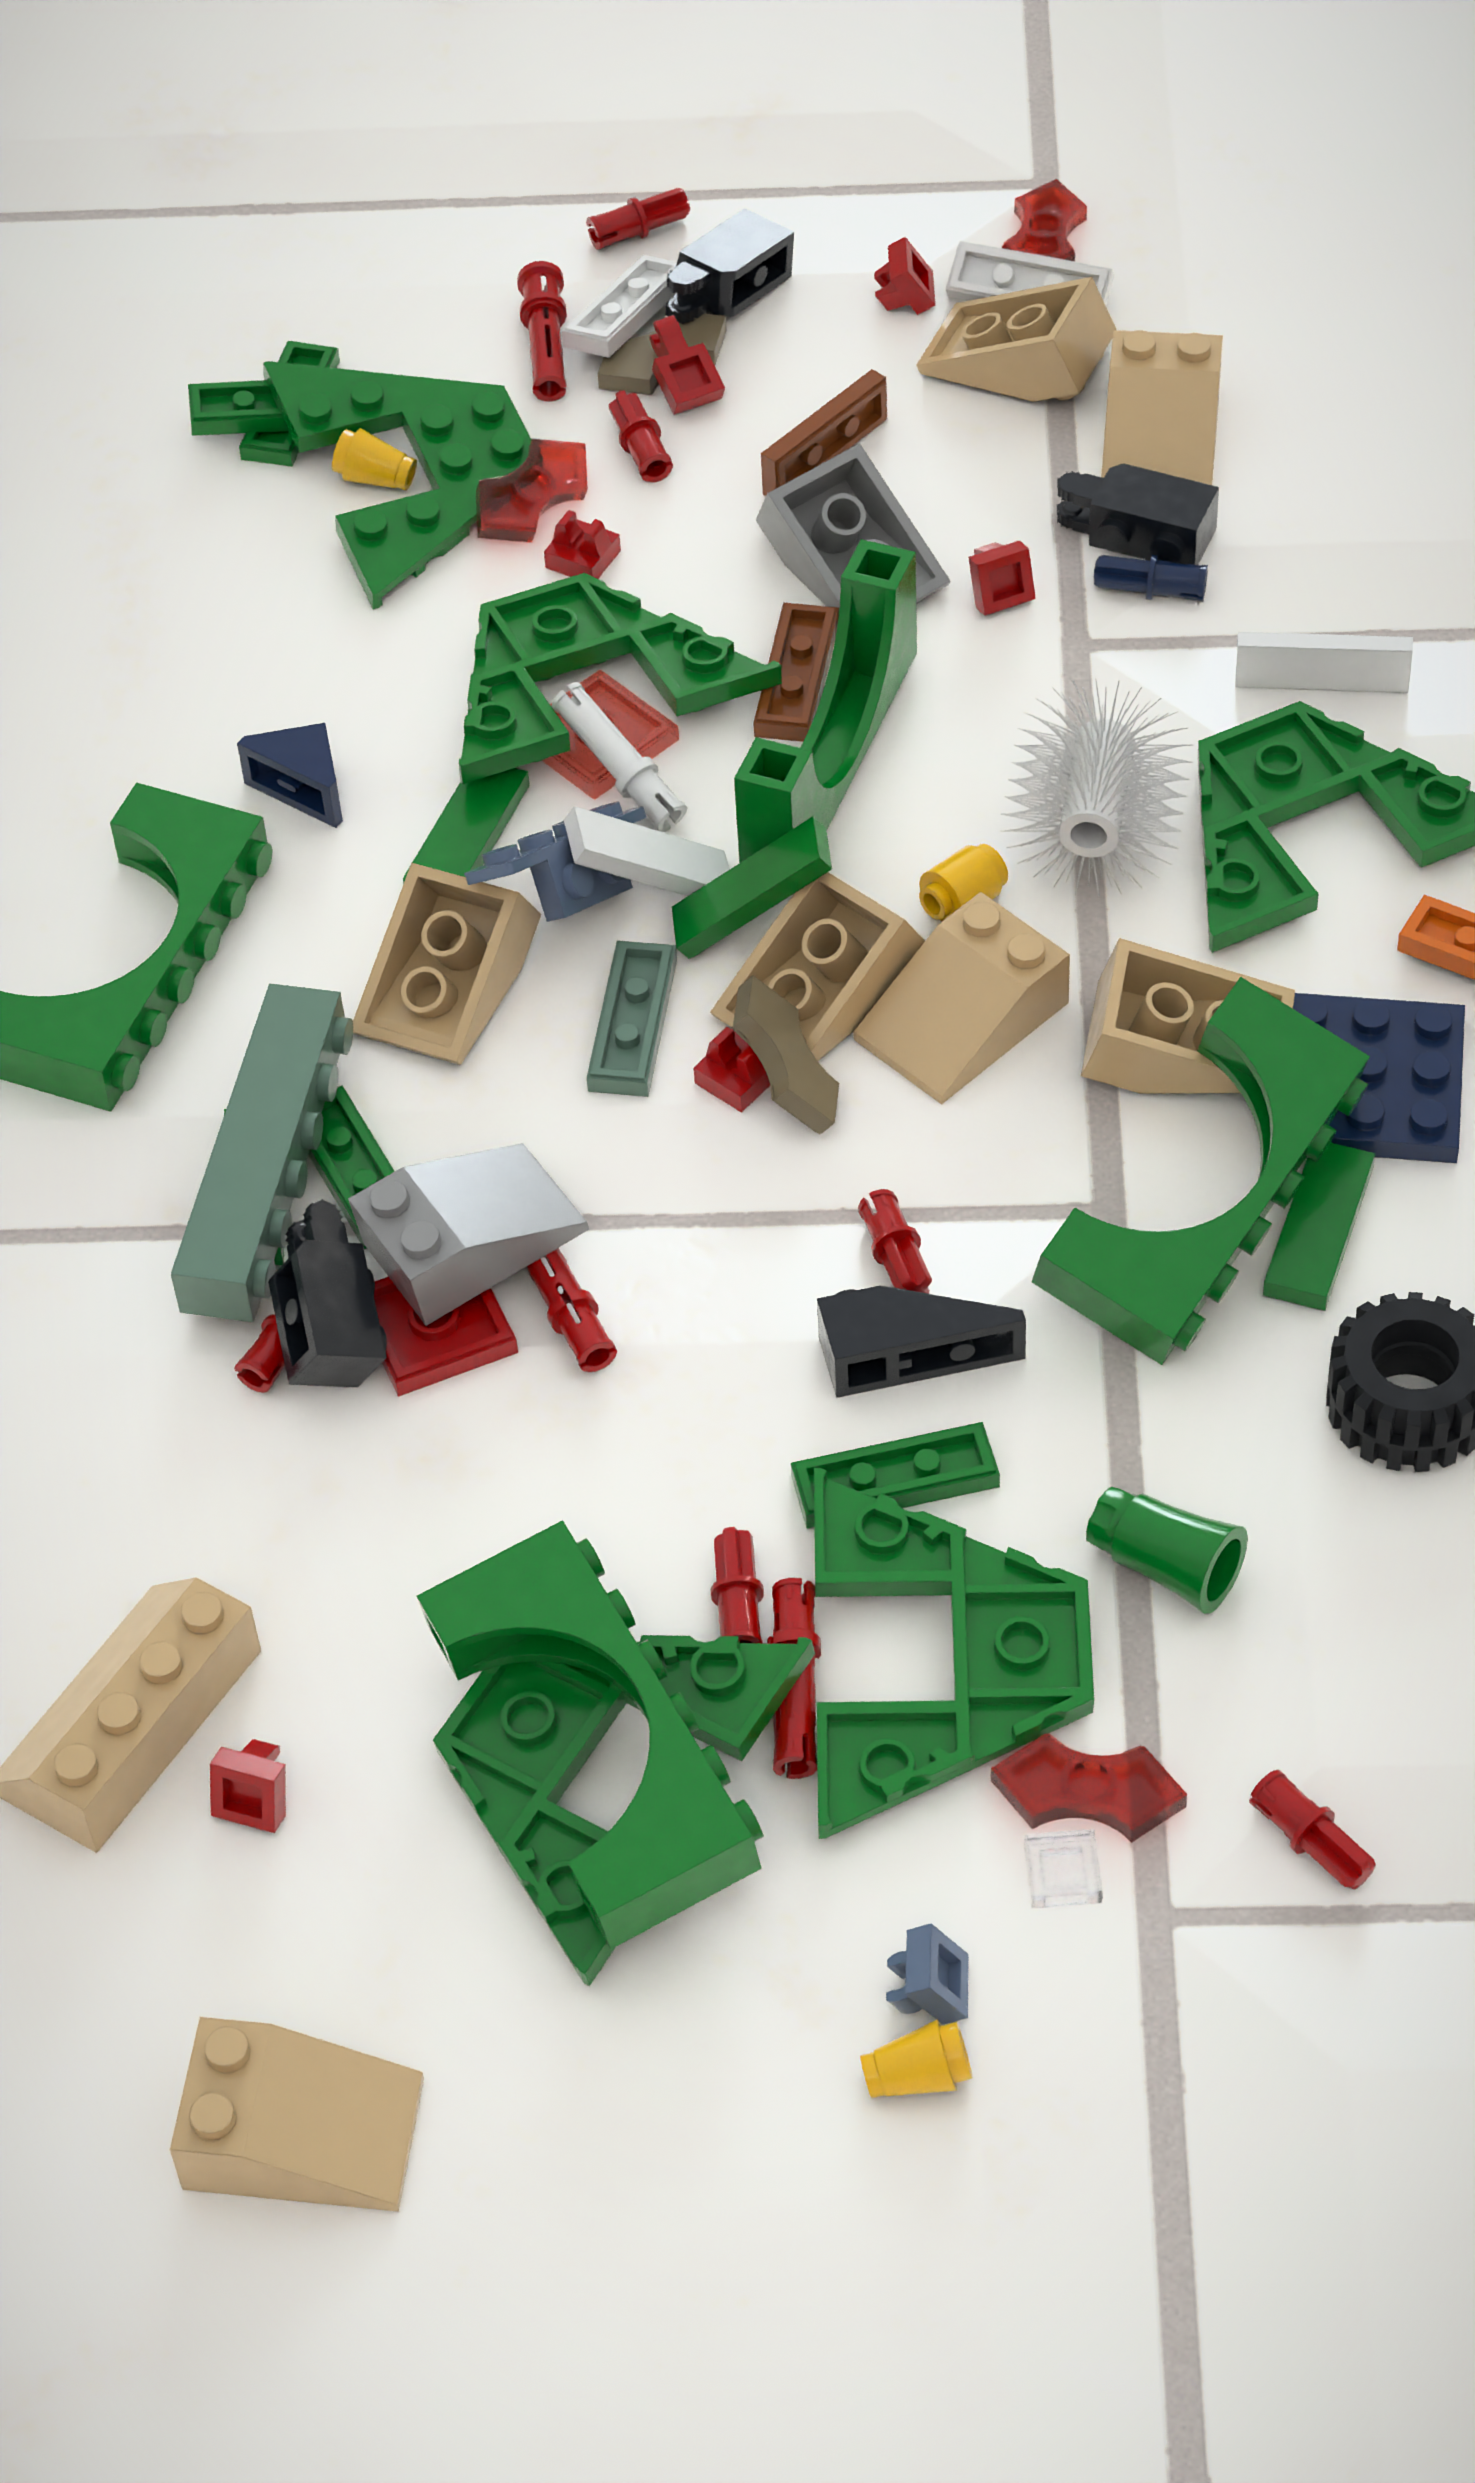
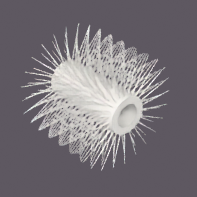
M1095 678L1100 719L1096 717L1094 697L1092 695L1094 720L1084 688L1082 687L1087 706L1074 680H1072L1089 714L1090 721L1086 723L1080 704L1079 707L1083 719L1080 717L1072 700L1071 703L1074 709L1063 693L1060 692L1061 696L1054 688L1053 690L1075 713L1083 726L1079 727L1077 721L1076 724L1070 721L1067 714L1066 718L1058 708L1057 712L1050 704L1048 706L1044 701H1040L1037 698L1035 699L1057 714L1071 730L1023 712L1048 726L1057 735L1017 728L1036 737L1044 745H1014L1031 753L1038 759L1010 762L1027 770L1034 776L1007 779L1030 793L1004 796V798L1031 809L1012 813H1000V815L1035 821L1037 823L1011 830H1000V832H1048L1034 840L1006 848L1022 847L1027 844L1031 845L1033 843L1060 839L1044 851L1021 861H1026L1027 863L1042 854L1036 859L1038 860L1049 850L1053 849L1054 851L1058 846L1063 845L1059 852L1061 854L1036 874L1038 875L1053 863L1044 873L1045 875L1067 851L1057 867V871L1069 851H1071L1073 855L1053 888L1075 857L1066 879L1067 882L1079 855L1082 856L1075 894L1077 893L1084 859L1089 857L1088 887L1091 863V868L1094 867L1099 897L1094 857H1098L1102 879L1101 857L1111 888L1112 884L1108 871L1122 895L1107 865L1105 855L1109 854L1114 870L1112 858L1116 861L1121 873L1123 874L1122 867L1132 882L1134 880L1140 887L1141 885L1113 853L1114 849L1117 853L1119 852L1124 855L1127 860L1129 858L1136 866L1138 864L1144 871L1147 870L1152 875L1155 874L1138 862L1125 847L1172 865L1150 852L1139 842L1179 849L1159 839L1151 832H1182V830L1174 828L1158 818L1185 814L1161 801L1187 797L1170 789L1164 783L1190 779L1163 767L1193 762L1158 755L1157 753L1181 746H1194V744H1146L1162 735L1188 729L1189 727H1182L1176 730L1171 729L1165 732V729L1155 734V731L1152 735L1145 736L1144 734L1141 737L1134 738L1135 735L1150 725L1178 712L1176 711L1168 716L1165 714L1153 721L1156 718L1154 717L1145 726L1141 727L1148 719L1147 717L1136 730L1131 732L1136 720L1159 700L1141 713L1151 702L1150 700L1127 725L1139 706L1138 703L1125 725L1121 724L1142 686L1119 720L1130 691L1128 692L1117 720L1114 721L1113 713L1120 680L1118 681L1110 719H1106L1107 687H1105L1103 719V704L1101 712L1097 679ZM1056 727H1059V728H1061V729H1063V730H1066V731H1068V732L1073 733V734L1075 735V737L1071 736L1070 734H1068V733H1066V732H1064V731H1062V730H1060V729H1058V728H1056ZM1045 735H1050V736L1059 737L1061 740L1056 739V738H1052V737H1048V736H1045ZM1046 738H1049V739H1052V740H1055V741H1059V742H1062V743H1065V744H1059V743L1053 742V741H1051V740H1048V739H1046ZM1141 746H1166V747H1155V748L1138 749V748L1141 747ZM1042 752L1052 753L1056 755H1049ZM1145 759L1165 760V761H1145ZM1035 768L1044 769V770H1048V771L1045 772V771L1038 770V769H1035ZM1148 773H1155V774H1161V775H1166V776L1150 775V774H1148ZM1034 783H1043V784H1045L1046 786H1044V785H1039V784H1034ZM1031 785L1040 786V787H1044V788L1041 789V788L1034 787V786H1031ZM1148 790L1157 791V792H1163V793L1149 792ZM1152 794L1168 795V796H1153ZM1029 800L1043 801V802H1045V803L1034 802V801H1029ZM1145 807L1153 808V809H1158V810H1149V809H1146ZM1029 815H1048L1049 817L1029 816ZM1023 817L1040 818L1043 820L1040 821ZM1143 825L1154 826L1159 828L1144 827ZM1056 827V828H1054L1053 830H1027V829H1038V828ZM1130 832H1136V833H1139V834L1144 835V836L1149 837V838H1145V837H1142V836H1139V835H1136V834H1132V833H1130ZM1135 837L1142 838V839L1149 840V841H1153V842H1156V843L1138 840V839H1135ZM1119 839L1139 848L1140 850L1121 843Z

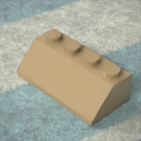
M197 1577L153 1585L0 1766V1798L97 1853L260 1654L261 1647L251 1606Z

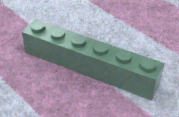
M269 983L171 1271L172 1283L180 1313L254 1322L261 1299L270 1298L271 1293L268 1281L276 1272L275 1255L278 1247L286 1248L288 1244L285 1241L287 1239L285 1234L292 1225L290 1209L294 1198L301 1199L306 1189L308 1176L306 1159L309 1150H317L321 1142L323 1133L322 1109L325 1101L332 1102L335 1098L338 1087L337 1063L340 1054L347 1055L352 1045L353 1021L351 1018L345 1017L341 992Z

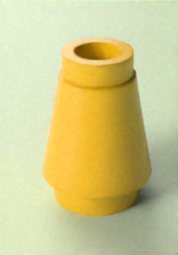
M361 428L356 432L348 429L342 432L332 458V471L342 474L344 481L400 488L405 491L411 486L417 469V459L408 457L407 454Z
M938 2019L875 2049L874 2052L860 2055L865 2081L871 2098L883 2095L887 2097L957 2091L956 2083L973 2079L966 2047L957 2021L940 2026Z

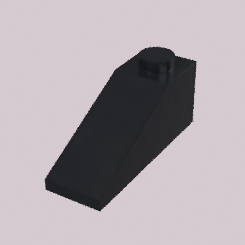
M875 1286L860 1290L847 1289L831 1296L817 1298L818 1338L836 1398L1018 1361L1026 1357V1318L1021 1309L886 1286Z

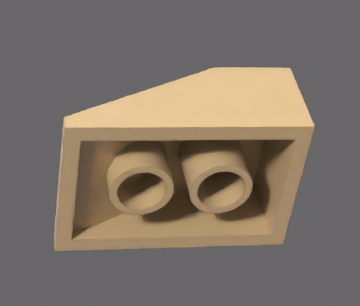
M1088 277L955 303L916 366L920 374L1032 402L1052 398L1062 401L1080 394L1084 389L1085 383L1099 360L1103 357L1106 348L1113 338V330L1117 329L1093 278Z
M1113 330L1101 477H1105L1110 467L1124 463L1212 485L1223 335Z
M411 862L355 1013L353 1034L461 1065L520 973L542 914L517 891L484 882L468 885L466 877Z
M827 872L793 894L710 1013L733 1029L738 988L753 975L799 1009V1023L803 1037L816 1060L819 1061L858 1027L925 940L904 918Z
M979 892L937 925L854 1030V1040L942 1105L1069 1003L1070 954L991 898Z
M1119 938L1098 980L1081 1076L1136 1093H1240L1235 1084L1219 1067L1197 1051L1208 1021L1240 977L1293 1008L1295 990Z
M199 2017L170 2146V2153L182 2190L399 2212L424 2082L423 2072L270 2023Z

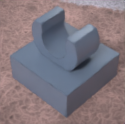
M932 1923L908 1929L906 1933V1951L897 1952L887 1959V1967L901 1979H905V1986L886 1992V2000L905 2014L916 2013L924 2009L943 2025L967 2019L969 1954Z

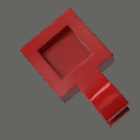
M674 315L654 321L653 326L657 333L650 335L649 339L654 352L659 358L654 359L652 371L673 414L675 415L722 399L725 386L704 343L688 347Z

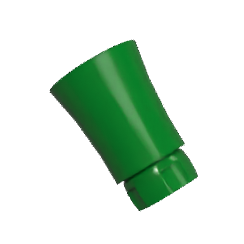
M1115 1487L1108 1488L1098 1499L1086 1529V1541L1106 1551L1107 1554L1111 1555L1114 1562L1141 1573L1171 1590L1204 1614H1210L1215 1611L1232 1589L1243 1565L1248 1543L1247 1530L1243 1526L1205 1518L1168 1505L1146 1494H1130Z

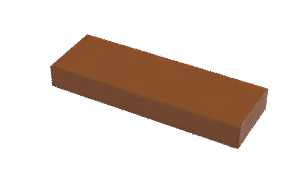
M871 369L761 453L763 495L766 497L767 493L848 450L886 421V376Z
M783 602L768 662L769 664L775 660L780 663L782 684L761 690L753 722L754 737L804 741L823 693L836 638L839 608Z

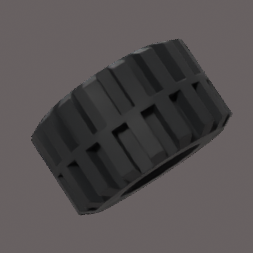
M1408 1292V1299H1398L1395 1293L1381 1296L1380 1305L1375 1306L1369 1301L1360 1305L1356 1309V1318L1347 1316L1340 1324L1339 1335L1334 1336L1331 1347L1326 1406L1329 1407L1328 1418L1332 1428L1341 1429L1340 1440L1349 1449L1356 1446L1361 1447V1458L1372 1464L1377 1458L1387 1461L1386 1469L1400 1471L1401 1465H1413L1415 1472H1427L1430 1470V1463L1438 1462L1445 1468L1456 1463L1457 1452L1468 1456L1475 1449L1474 1314L1465 1307L1457 1311L1450 1308L1451 1300L1437 1296L1435 1301L1422 1299L1423 1293ZM1403 1374L1424 1377L1438 1386L1427 1389H1409L1398 1386L1386 1378Z

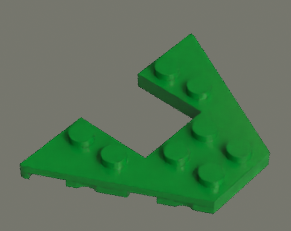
M272 361L263 362L264 379L268 384L277 407L282 412L283 420L299 453L337 444L339 437L345 429L356 432L361 428L370 434H376L402 427L433 489L335 515L337 535L373 610L382 606V597L408 576L418 577L426 570V565L431 559L444 556L469 536L470 527L489 511L496 514L510 503L511 497L515 493L526 490L542 477L543 461L504 385Z
M586 573L480 604L479 633L476 635L474 647L475 663L473 674L470 676L467 698L468 713L464 719V742L462 757L459 759L460 781L462 784L469 783L570 751L569 731L535 682L549 680L557 675L586 666L601 664L609 659L631 653L678 717L782 684L781 665L775 660L764 665L734 651L733 641L725 637L708 635L701 626L671 612L663 617L641 608L640 598L623 590L611 589L606 586L605 582Z
M1301 701L1198 741L1197 761L1209 949L1212 953L1314 912L1318 908L1319 893L1267 829L1271 826L1360 792L1421 868L1475 846V792L1470 790V781L1460 776L1445 775L1437 770L1435 764L1399 747L1393 752L1384 750L1364 740L1363 730L1346 722L1331 720L1325 716L1323 711Z
M814 1468L815 1597L951 1595L954 1701L817 1702L818 1839H826L1093 1713L1094 1684L1087 1579L1061 1568L1043 1567L1037 1563L1034 1557L1011 1547L1007 1548L1006 1553L967 1537V1529L924 1511H906L898 1505L895 1499L880 1493L876 1499L828 1479L826 1470Z
M641 1635L640 1641L637 1642V1644H640L646 1640L650 1641L667 1674V1677L661 1679L660 1682L668 1696L670 1697L680 1692L689 1705L699 1728L691 1733L692 1736L740 1761H743L815 1655L812 1640L806 1637H798L797 1644L740 1643L738 1636H721L714 1641L701 1642L696 1641L691 1636ZM520 1662L492 1667L480 1673L436 1734L433 1742L439 1756L582 1982L590 1986L615 1948L610 1950L582 1901L567 1862L586 1851L608 1831L556 1804L624 1706L629 1704L637 1709L639 1708L614 1684L599 1675L578 1667L552 1662Z

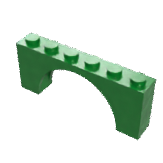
M861 539L841 575L839 618L832 659L816 714L801 747L798 748L756 737L734 777L739 863L812 816L826 827V831L829 828L917 654L916 552Z
M136 782L110 821L118 861L120 864L147 874L160 883L173 896L178 904L173 926L159 948L148 959L124 976L102 986L78 993L57 996H27L0 991L1 1080L112 1112L123 1092L131 1090L135 1085L140 1065L150 1049L157 1047L163 1040L167 1022L178 1004L185 1003L193 989L194 979L205 961L212 960L216 955L221 936L232 919H237L241 915L246 903L247 894L258 877L261 878L267 873L272 861L273 851L271 844L267 841L262 816Z
M1242 977L1239 978L1208 1021L1197 1051L1211 1060L1228 1076L1240 1091L1251 1110L1257 1126L1261 1151L1260 1172L1255 1186L1238 1204L1224 1214L1193 1227L1171 1231H1142L1123 1228L1106 1223L1074 1208L1041 1253L1031 1281L1160 1365H1163L1175 1346L1186 1352L1206 1321L1204 1317L1198 1314L1209 1298L1218 1304L1221 1302L1239 1273V1270L1232 1267L1236 1258L1242 1250L1251 1256L1256 1252L1272 1226L1271 1222L1264 1219L1274 1204L1283 1209L1287 1207L1305 1176L1297 1172L1307 1157L1318 1162L1337 1132L1336 1129L1330 1126V1123L1339 1111L1350 1116L1369 1085L1360 1079L1370 1058L1369 1055Z
M562 1520L416 1595L429 1631L458 1681L474 1673L511 1663L552 1662L566 1664L587 1670L614 1684L637 1705L649 1724L648 1759L642 1781L633 1800L620 1819L599 1841L567 1862L578 1893L611 1950L762 1869L755 1841L763 1838L764 1835L748 1803L742 1799L733 1804L725 1791L724 1786L731 1783V1780L714 1747L710 1745L701 1750L691 1733L699 1728L682 1694L677 1692L669 1697L660 1680L667 1677V1674L654 1647L649 1640L637 1644L630 1633L629 1628L635 1626L636 1623L624 1597L617 1588L606 1593L598 1578L605 1575V1571L592 1544L587 1538L576 1543Z

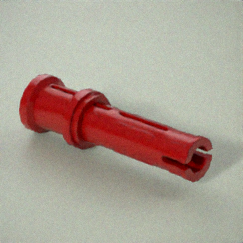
M534 261L525 265L517 275L518 291L524 297L519 307L520 321L529 330L533 394L542 401L550 402L561 399L565 395L567 388L560 327H562L567 318L566 303L560 297V293L564 288V277L561 269L552 262ZM541 276L546 278L544 290H542Z

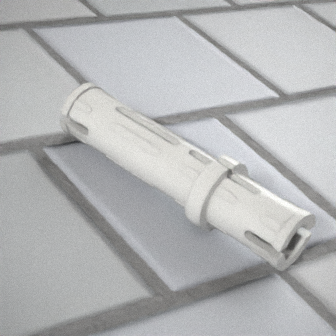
M579 682L571 683L567 686L573 695L571 698L562 689L554 697L551 707L556 713L560 714L616 779L615 788L624 798L631 797L639 807L643 806L645 814L654 823V827L658 831L664 832L671 829V825L666 820L668 816L675 825L678 824L685 816L687 806L676 797L657 775L658 766L650 757H642L585 692L584 687Z

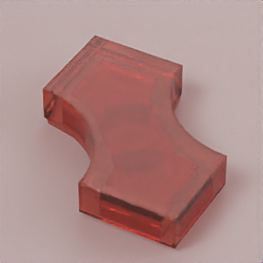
M1058 179L1014 198V213L1020 219L1022 226L1015 235L1003 242L1002 248L1075 262V252L1067 238L1073 229L1087 220V205Z
M532 438L528 448V457L518 469L502 477L479 480L476 489L477 538L532 543L538 519L545 511L562 502L584 500L588 491L586 443Z
M1045 1733L993 1766L990 1770V1781L1032 1830L1054 1820L1082 1818L1110 1826L1132 1843L1187 1807L1188 1794L1148 1749L1141 1745L1120 1754L1091 1755L1068 1748L1050 1733Z

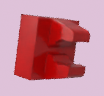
M906 236L888 245V262L874 273V279L882 287L875 292V297L887 311L910 305L918 315L936 306L934 275L931 267Z
M568 510L556 524L552 542L544 551L545 568L569 577L586 573L599 579L621 551L620 534L607 530L600 520L594 519L591 524L578 520L576 512Z
M1020 540L1006 545L994 542L974 549V555L968 557L975 607L984 616L1036 599L1029 548Z
M729 1027L722 1030L709 1043L706 1056L693 1067L696 1085L741 1113L770 1086L769 1078L758 1056L749 1044Z
M252 1739L241 1751L220 1747L210 1762L211 1816L271 1833L277 1831L286 1816V1765L275 1761L280 1754L279 1745Z

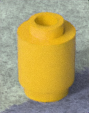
M967 845L922 874L919 881L920 903L930 917L943 921L979 892L993 900L999 896L1002 886L1008 881L1007 866L1001 855L990 845Z

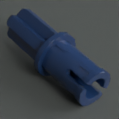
M1101 555L1095 562L1093 580L1094 585L1099 588L1146 593V599L1149 600L1153 599V595L1203 602L1207 585L1208 565L1158 560V555H1152L1151 560Z

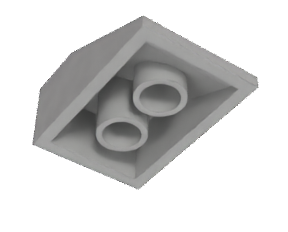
M860 443L767 493L757 515L756 522L785 566L827 607H840L841 575L861 539L916 552L917 603L945 588L951 582Z
M524 1143L405 1166L348 1198L365 1247L426 1326L589 1230L587 1221Z

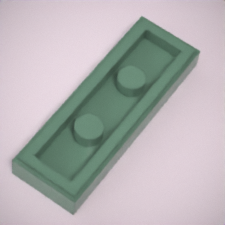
M617 940L586 1077L588 1092L649 1097L677 963L676 945Z

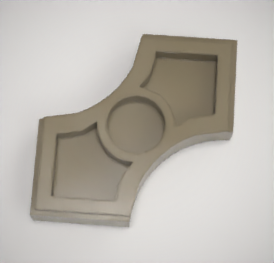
M703 314L698 319L694 318V321L689 323H679L688 347L704 343L715 365L727 332L726 316ZM653 331L644 336L631 338L610 358L603 357L597 374L599 389L625 390L631 393L652 395L659 385L652 371L654 359L659 357L654 352L649 337L657 332Z
M752 975L738 988L733 1030L749 1044L761 1061L769 1078L771 1100L814 1132L821 1135L835 1124L839 1082L827 1073L810 1051L800 1028L799 1009Z

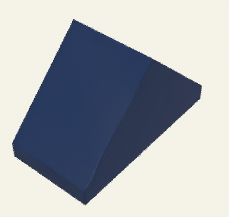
M326 723L247 735L237 742L244 784L334 828H337L343 822Z

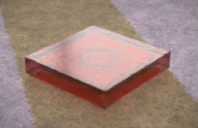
M601 669L580 683L584 687L585 692L642 757L646 756L653 759L679 740L678 725ZM570 691L566 692L569 698L573 696ZM556 713L569 731L570 751L548 757L542 761L595 800L614 787L616 779L560 714Z

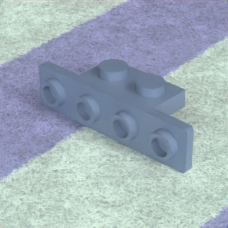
M619 801L590 809V811L630 823L647 818L643 806L622 811ZM564 821L552 825L550 830L518 839L517 842L520 850H518L517 844H513L482 854L485 865L464 873L467 884L471 885L509 876L530 867L547 922L569 917L633 888L630 879L575 864Z

